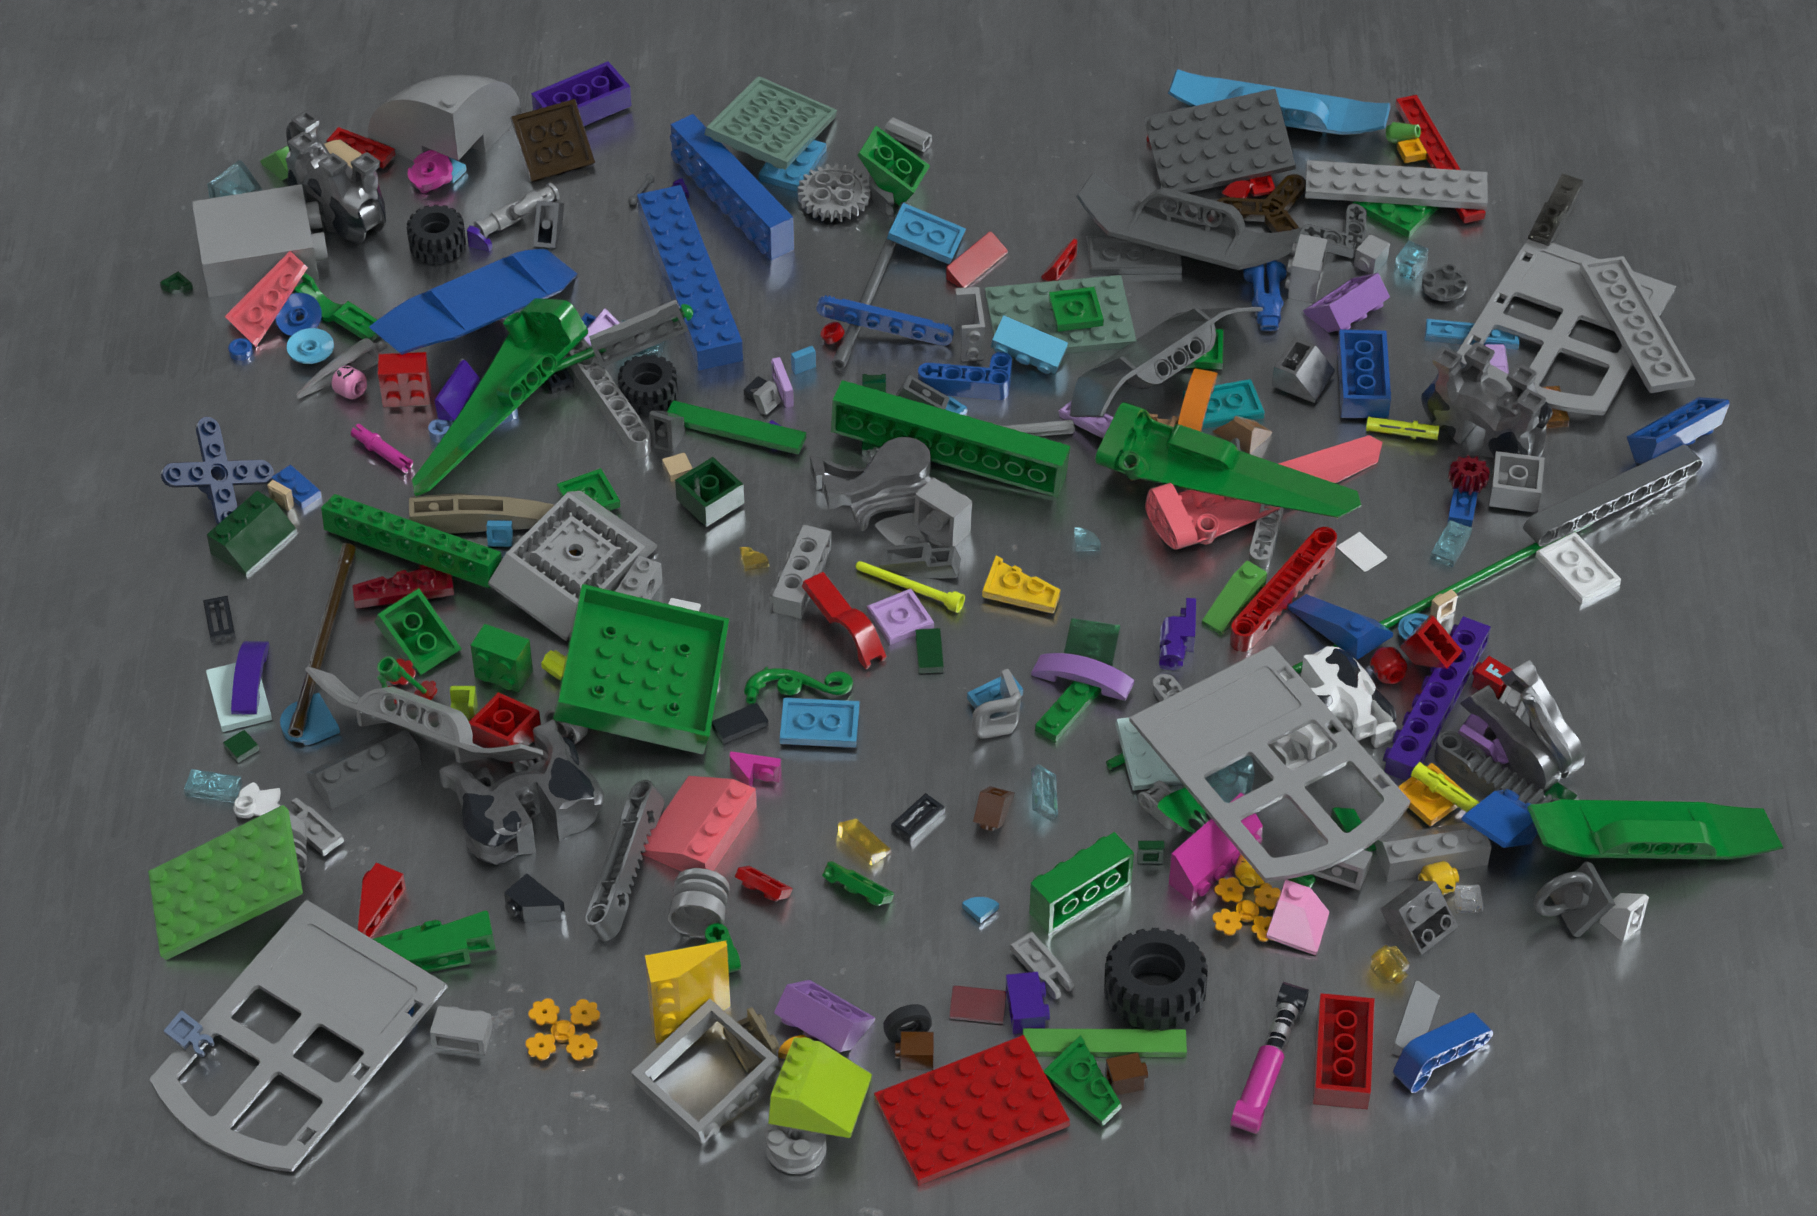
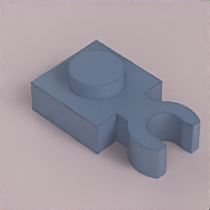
M182 1010L163 1030L166 1036L186 1050L191 1044L195 1053L200 1057L205 1056L204 1051L199 1048L202 1043H208L212 1047L215 1045L212 1037L207 1034L200 1035L203 1031L202 1025Z

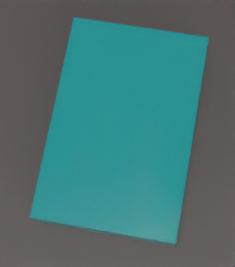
M1248 379L1215 385L1210 396L1202 429L1223 426L1232 421L1235 416L1251 420L1263 419L1265 412L1252 380Z

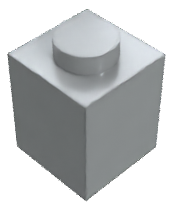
M1370 234L1356 249L1354 266L1369 274L1376 273L1388 260L1390 243Z

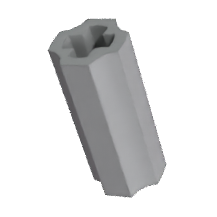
M894 117L886 124L885 132L902 143L923 152L931 145L932 134Z

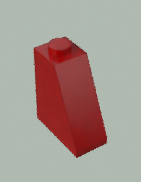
M1430 615L1400 646L1413 664L1448 669L1462 652V649L1433 615Z

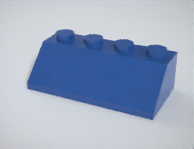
M1698 397L1627 436L1635 463L1643 464L1681 445H1691L1700 436L1713 433L1714 428L1723 423L1730 404L1729 400Z

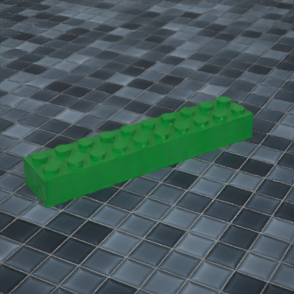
M843 380L832 400V433L881 447L889 440L898 437L914 438L926 445L930 451V461L1056 498L1059 497L1066 480L1070 454L1069 445Z

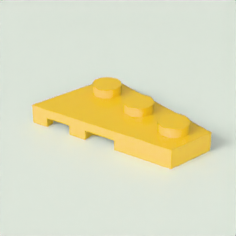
M996 555L982 590V597L1054 614L1061 589L1036 576L1030 577L1024 574L1021 568L1016 565L1013 567L1003 562L1001 557Z

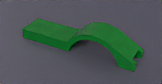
M304 273L301 278L303 282L294 288L292 294L306 293L314 297L322 310L321 320L327 322L335 321L361 339L368 338L373 342L379 337L369 328L370 325L377 321L376 318L349 301L345 304L334 303L319 290L314 279Z

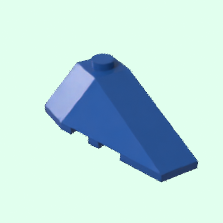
M1308 594L1288 605V610L1356 660L1393 637V632L1378 621Z

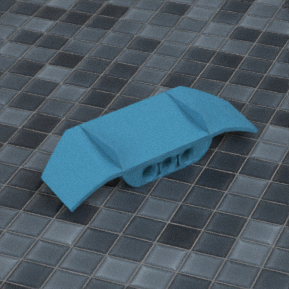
M1178 69L1174 73L1167 93L1192 107L1275 89L1285 126L1320 131L1322 136H1327V133L1347 135L1385 129L1391 107L1389 103L1361 102L1342 97L1205 77Z

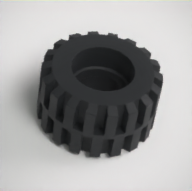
M437 204L431 207L428 205L424 206V209L416 210V214H411L410 220H407L406 228L409 249L416 259L420 258L421 262L443 264L445 261H452L454 257H459L460 252L464 251L466 245L464 221L459 212L456 213V209H449L446 205L439 206Z
M642 354L641 357L634 356L631 361L627 360L624 362V366H621L619 369L618 387L637 415L644 414V416H649L651 411L666 412L673 400L677 401L678 384L676 368L673 367L672 362L666 361L665 357H657L655 354L651 356Z

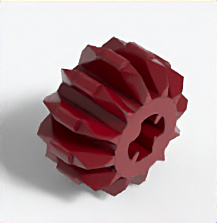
M1468 454L1465 458L1458 456L1457 460L1452 461L1450 465L1448 482L1451 483L1452 489H1459L1460 494L1464 491L1468 492L1469 495L1473 491L1480 493L1488 485L1490 471L1486 467V461H1479L1478 456L1475 458H1470Z

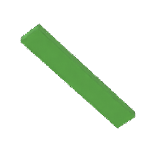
M1023 1028V1035L1036 1057H1058L1080 1035L1093 1057H1118L1138 1053L1139 1057L1186 1058L1187 1056L1186 1029L1162 1031L1152 1029L1151 1031L1145 1029Z

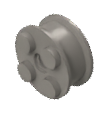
M767 1124L765 1129L766 1155L769 1162L776 1169L788 1174H803L815 1169L823 1161L826 1155V1134Z

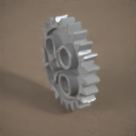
M826 164V169L817 166V172L810 170V175L804 174V180L799 181L798 202H801V208H806V214L813 212V218L820 215L821 221H824L826 217L830 219V222H833L834 218H838L842 222V217L850 220L851 214L859 216V210L865 211V205H869V199H871V190H869L867 177H862V172L855 174V168L847 170V165L839 168L838 164H835L834 168H831L829 164Z

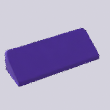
M462 360L434 400L439 420L455 421L481 381L466 360Z

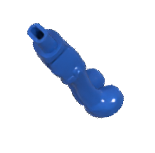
M1274 260L1266 265V274L1269 280L1268 294L1265 293L1264 264L1243 269L1246 281L1253 283L1254 298L1251 304L1252 307H1263V311L1255 312L1257 323L1260 324V330L1262 331L1278 330V324L1281 321V308L1284 305L1280 295V282L1286 278L1287 269L1282 262Z

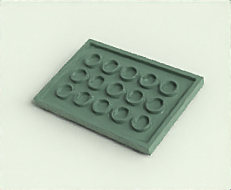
M758 76L706 127L704 135L711 137L716 142L727 144L734 150L748 153L755 159L771 163L776 168L786 170L836 117L837 110Z
M1121 275L985 287V299L993 337L1004 315L1068 342L1065 354L1123 349L1137 341ZM1095 287L1104 325L1101 327L1058 332L1049 302V292Z

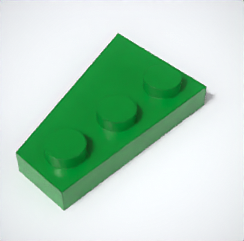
M1081 1035L1043 1070L1053 1085L1101 1126H1104L1122 1108L1121 1102L1099 1069L1095 1058L1089 1052Z

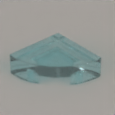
M1074 528L1076 552L1101 550L1100 540L1093 532L1083 528Z

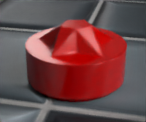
M830 322L823 327L820 336L826 344H833L843 337L845 330L839 322Z

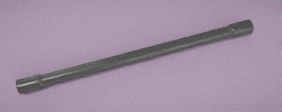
M902 202V203H900L899 208H898V210H897V212H896V215H895V217H894V221H895V219H896V217H897V214H898V212H899V210H900L902 204L905 203V204H908V205H910V206H911V204H909V203H907V202ZM886 238L859 303L871 305L897 244L896 242ZM849 324L842 343L838 347L832 361V365L835 368H845L861 326Z

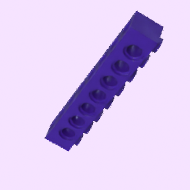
M1464 616L1458 625H1453L1450 636L1462 649V652L1448 669L1432 667L1431 676L1425 677L1421 690H1423L1421 695L1416 694L1412 703V711H1407L1404 716L1402 730L1397 729L1392 741L1394 745L1392 748L1387 747L1382 761L1386 762L1384 770L1386 774L1406 781L1412 777L1411 773L1419 762L1424 764L1488 643L1491 626Z

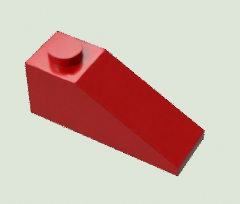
M376 862L372 869L364 874L358 931L370 938L373 937L406 890L403 873Z

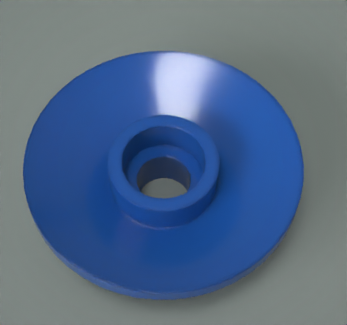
M294 293L289 296L275 319L279 329L291 337L300 330L317 328L321 322L322 310L318 301L311 295ZM304 315L303 320L297 321L298 316Z

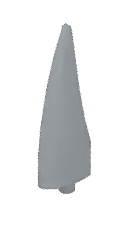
M368 338L362 339L321 369L296 394V397L299 399L332 385L334 373L342 366H351L361 372H365L378 364V354L387 348L384 340H381L375 344Z

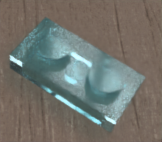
M1449 520L1431 552L1430 559L1453 568L1471 536L1472 528Z
M1038 764L1031 768L1033 811L1051 821L1058 817L1056 775Z
M191 769L184 792L186 796L235 803L242 785V778L240 776Z

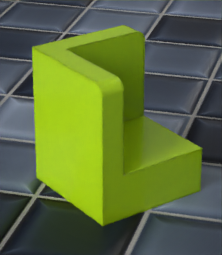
M450 686L451 708L461 711L467 720L470 721L477 714L478 703L475 686Z

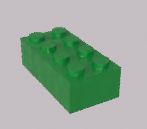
M1115 832L1106 837L1099 838L1092 846L1079 850L1069 860L1058 863L1044 875H1038L1033 879L1030 885L1029 914L1048 934L1052 933L1131 884L1134 852Z

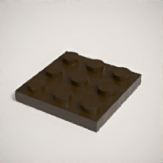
M575 99L511 116L510 119L530 182L595 164Z

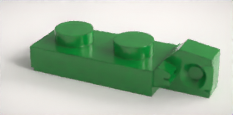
M833 861L827 863L822 874L830 883L840 882L845 885V890L854 894L860 893L864 895L867 902L876 906L891 903L895 895L889 889Z

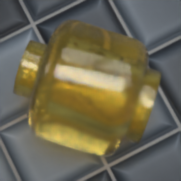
M1385 945L1370 957L1372 960L1370 969L1385 985L1394 982L1397 986L1409 976L1406 971L1410 967V962L1396 946L1388 947V945Z

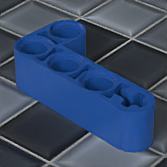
M997 352L991 357L990 368L924 363L918 368V380L946 396L1003 400L1009 395L1012 357L1008 353Z
M1474 1012L1469 1013L1411 1040L1404 1047L1393 1069V1074L1410 1092L1415 1093L1427 1083L1434 1069L1483 1047L1493 1036V1031Z

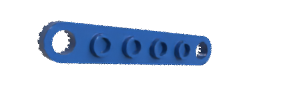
M825 295L819 298L816 306L818 314L825 318L936 345H949L954 336V330L951 326L948 327V324L934 323L933 320L843 298L839 300ZM824 305H829L833 308L830 310V308L827 309ZM938 333H944V334L947 335V336H944V337H943V335H941V337H940V335H938Z

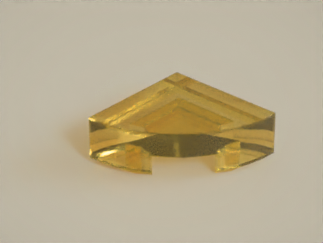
M740 547V555L745 571L769 567V560L765 554L754 551L750 547Z

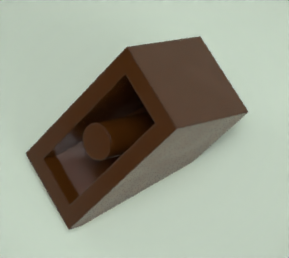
M993 786L980 791L973 822L980 823V828L990 831L1001 827L1004 824L1015 792Z

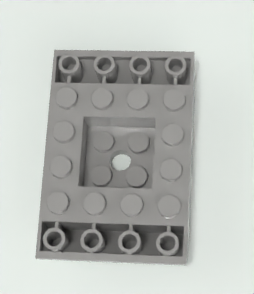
M582 491L567 492L505 554L489 580L488 585L566 641L571 634L582 584L615 591L638 556L647 558L657 548V545ZM577 549L582 554L580 556H573L569 551Z

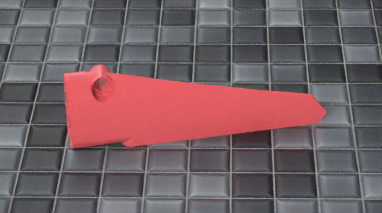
M1368 435L1279 464L1333 483H1338L1378 463L1383 442ZM1172 483L1149 489L1145 503L1146 513L1154 529L1161 539L1174 550L1197 543L1210 544L1216 537L1280 509V507L1265 506L1264 509H1271L1259 513L1261 508L1259 503L1194 490L1177 493Z

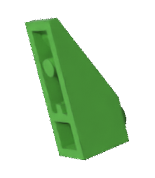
M1247 560L1232 575L1203 618L1202 624L1223 635L1231 627L1235 618L1266 585L1267 572Z

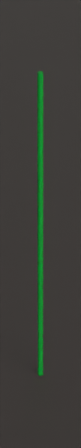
M1591 523V524H1589V525H1587V526H1585V527H1583V528H1581V529H1579V530H1577V531H1574V532H1578V531H1580V530H1582V529H1584V528H1586V527L1592 525L1593 523ZM1558 540L1545 546H1539L1535 542L1379 623L1388 629L1398 624L1406 615L1419 613L1431 607L1432 600L1438 594H1444L1451 589L1457 594L1535 554L1536 551ZM1303 661L1291 666L1297 674L1302 672ZM1123 753L1106 761V765L1110 770L1125 763Z

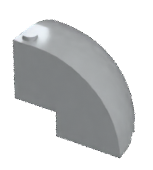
M475 75L435 77L408 86L386 100L373 113L370 119L368 138L395 148L396 154L410 160H414L423 152L434 150L459 161L470 148L486 153L512 125L511 116L522 114L521 104L511 86L495 79Z

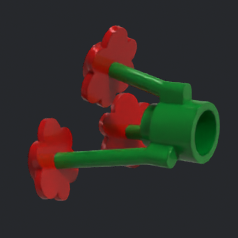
M386 656L379 661L377 670L380 674L377 676V679L381 683L382 688L391 687L387 686V681L393 685L401 684L403 686L409 682L417 689L414 692L415 695L429 700L434 698L437 693L436 682L426 680L419 684L414 679L416 671L412 668L413 663L411 661H404L401 658L395 660L391 656Z

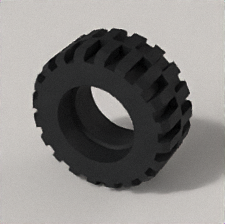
M1151 928L1149 931H1145V929L1137 930L1136 934L1133 935L1129 933L1122 937V941L1118 940L1107 954L1104 974L1105 999L1108 1001L1111 1010L1117 1012L1119 1018L1123 1021L1128 1020L1129 1024L1134 1027L1139 1025L1143 1026L1145 1030L1151 1031L1152 1028H1159L1162 1031L1168 1030L1170 1026L1174 1028L1183 1025L1184 1020L1188 1022L1195 1017V1013L1200 1012L1206 999L1208 965L1206 964L1205 955L1202 951H1199L1196 943L1193 941L1189 942V938L1181 933L1180 935L1175 934L1174 930L1167 929L1166 931H1161L1159 928ZM1149 972L1167 974L1176 981L1167 985L1154 986L1145 984L1137 980L1136 977Z

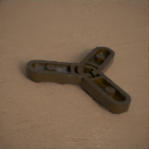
M1298 174L1288 175L1266 199L1222 197L1217 201L1234 206L1240 212L1244 221L1265 222L1272 233L1298 229L1299 226L1287 211L1305 192L1306 180Z

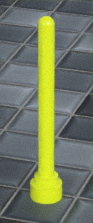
M858 561L855 565L858 571L941 601L950 611L959 613L964 605L965 595L956 591L945 593L862 561Z

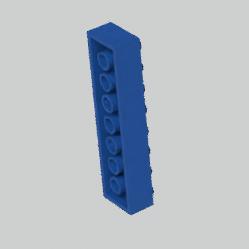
M694 114L670 124L671 157L673 161L684 169L686 175L691 176L696 181L697 186L708 194L711 201H715L720 206L722 212L733 220L737 228L740 227L746 237L758 246L760 252L772 261L793 251V216L721 142H716L711 137L704 135L706 127Z

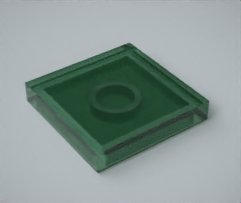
M1071 618L1064 653L1088 657L1113 667L1120 625Z

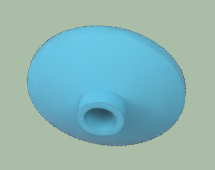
M317 328L300 330L293 334L287 342L288 355L294 361L302 364L321 362L329 357L334 349L331 335Z

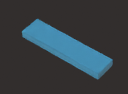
M1426 319L1425 341L1462 345L1475 323ZM1493 329L1484 345H1504L1505 349L1518 350L1519 336L1499 329ZM1473 339V340L1471 341L1470 345H1473L1474 343H1479V342H1478V341H1475V340Z

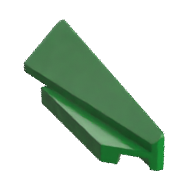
M486 910L383 945L428 973L471 964L469 953L496 950L489 913Z

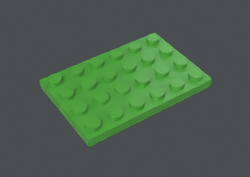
M284 805L148 871L160 956L165 960L303 894L289 810Z

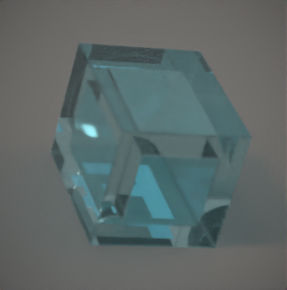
M1408 241L1396 256L1394 273L1415 282L1427 266L1429 249Z

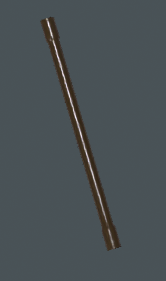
M346 543L341 547L337 569L308 667L321 669L349 568L352 566L356 548L352 544ZM307 672L288 729V734L294 738L303 736L308 719L307 714L316 686V682Z

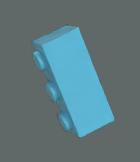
M1003 315L992 339L991 348H994L995 352L1008 353L1010 356L1015 357L1019 363L1034 365L1045 374H1056L1066 352L1068 342Z

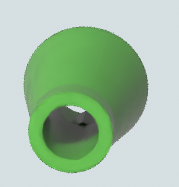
M1392 122V124L1386 127V138L1388 142L1393 144L1419 138L1421 134L1418 124Z

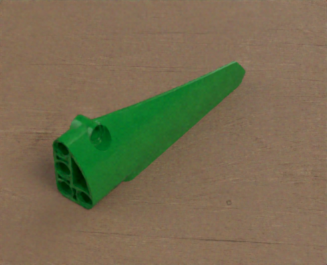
M534 298L520 312H516L504 320L503 324L509 332L506 340L458 417L412 479L415 496L429 492L541 386L556 371L558 363L588 335L586 325L570 302L566 300Z
M1122 402L1118 407L1095 457L1097 465L1123 473L1131 480L1144 479L1162 484L1172 483L1175 487L1285 509L1339 518L1362 506L1358 491L1239 451L1233 443L1179 424L1172 427L1157 422L1150 417L1147 410L1126 402ZM1136 464L1134 467L1128 468L1129 465Z

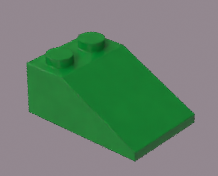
M877 126L873 128L857 155L877 186L886 192L893 193L894 203L898 206L902 202H907L914 194L930 167L929 164Z
M419 588L380 612L374 621L388 643L405 661L409 660L413 663L412 668L419 676L462 649Z

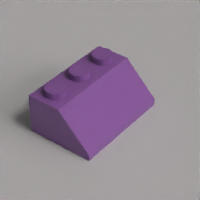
M1379 273L1351 278L1304 309L1303 312L1327 332L1338 331L1339 333V329L1348 330L1351 328L1350 324L1352 322L1365 319L1367 317L1366 313L1370 310L1375 311L1384 306L1383 302L1390 298Z
M811 980L787 984L774 1011V1014L782 1018L781 1021L784 1024L802 1029L806 1037L813 1040L819 1039L838 1053L851 1050L875 1020V1017Z

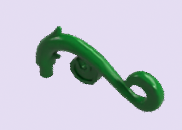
M765 667L747 680L744 694L746 695V702L754 704L756 696L759 694V689L765 687V683L778 680L777 689L784 695L799 693L802 684L832 695H844L851 691L853 679L845 672L834 671L825 677L823 684L795 670L784 668L768 669V667ZM832 682H839L842 684L840 686L835 687L828 686Z

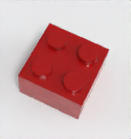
M412 352L402 355L400 353L378 354V379L383 407L430 405L431 383L426 352Z
M498 692L469 721L473 734L472 742L482 748L506 747L516 744L529 746L534 741L533 729L541 725L540 712L533 707Z

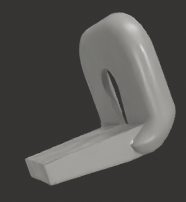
M1009 669L1002 670L1000 692L1003 699L983 703L974 710L972 733L977 738L987 739L1011 734L1018 724L1021 695ZM1007 712V715L989 718L993 713Z

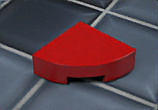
M1245 180L1235 181L1229 184L1222 194L1232 198H1246L1253 183Z

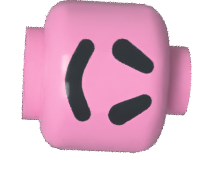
M342 366L332 377V388L335 393L350 400L357 399L365 393L367 379L363 372L351 366Z

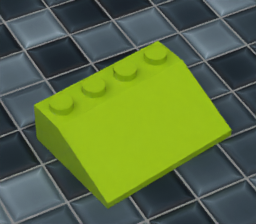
M794 1037L771 1094L768 1124L851 1138L872 1079V1074L822 1042L813 1041L805 1037Z

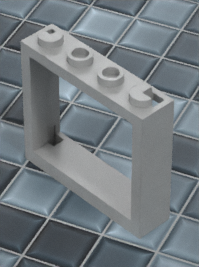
M709 999L645 1058L631 1074L635 1084L701 1144H704L713 1134L716 1136L720 1127L728 1120L734 1119L741 1107L748 1101L754 1100L761 1088L767 1083L774 1081V1076L781 1070L778 1057ZM718 1021L763 1061L698 1122L653 1081Z

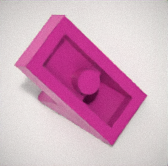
M730 751V771L739 782L751 787L754 779L766 782H780V758Z

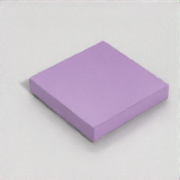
M912 589L867 606L868 614L889 645L915 636V629L934 628V621Z

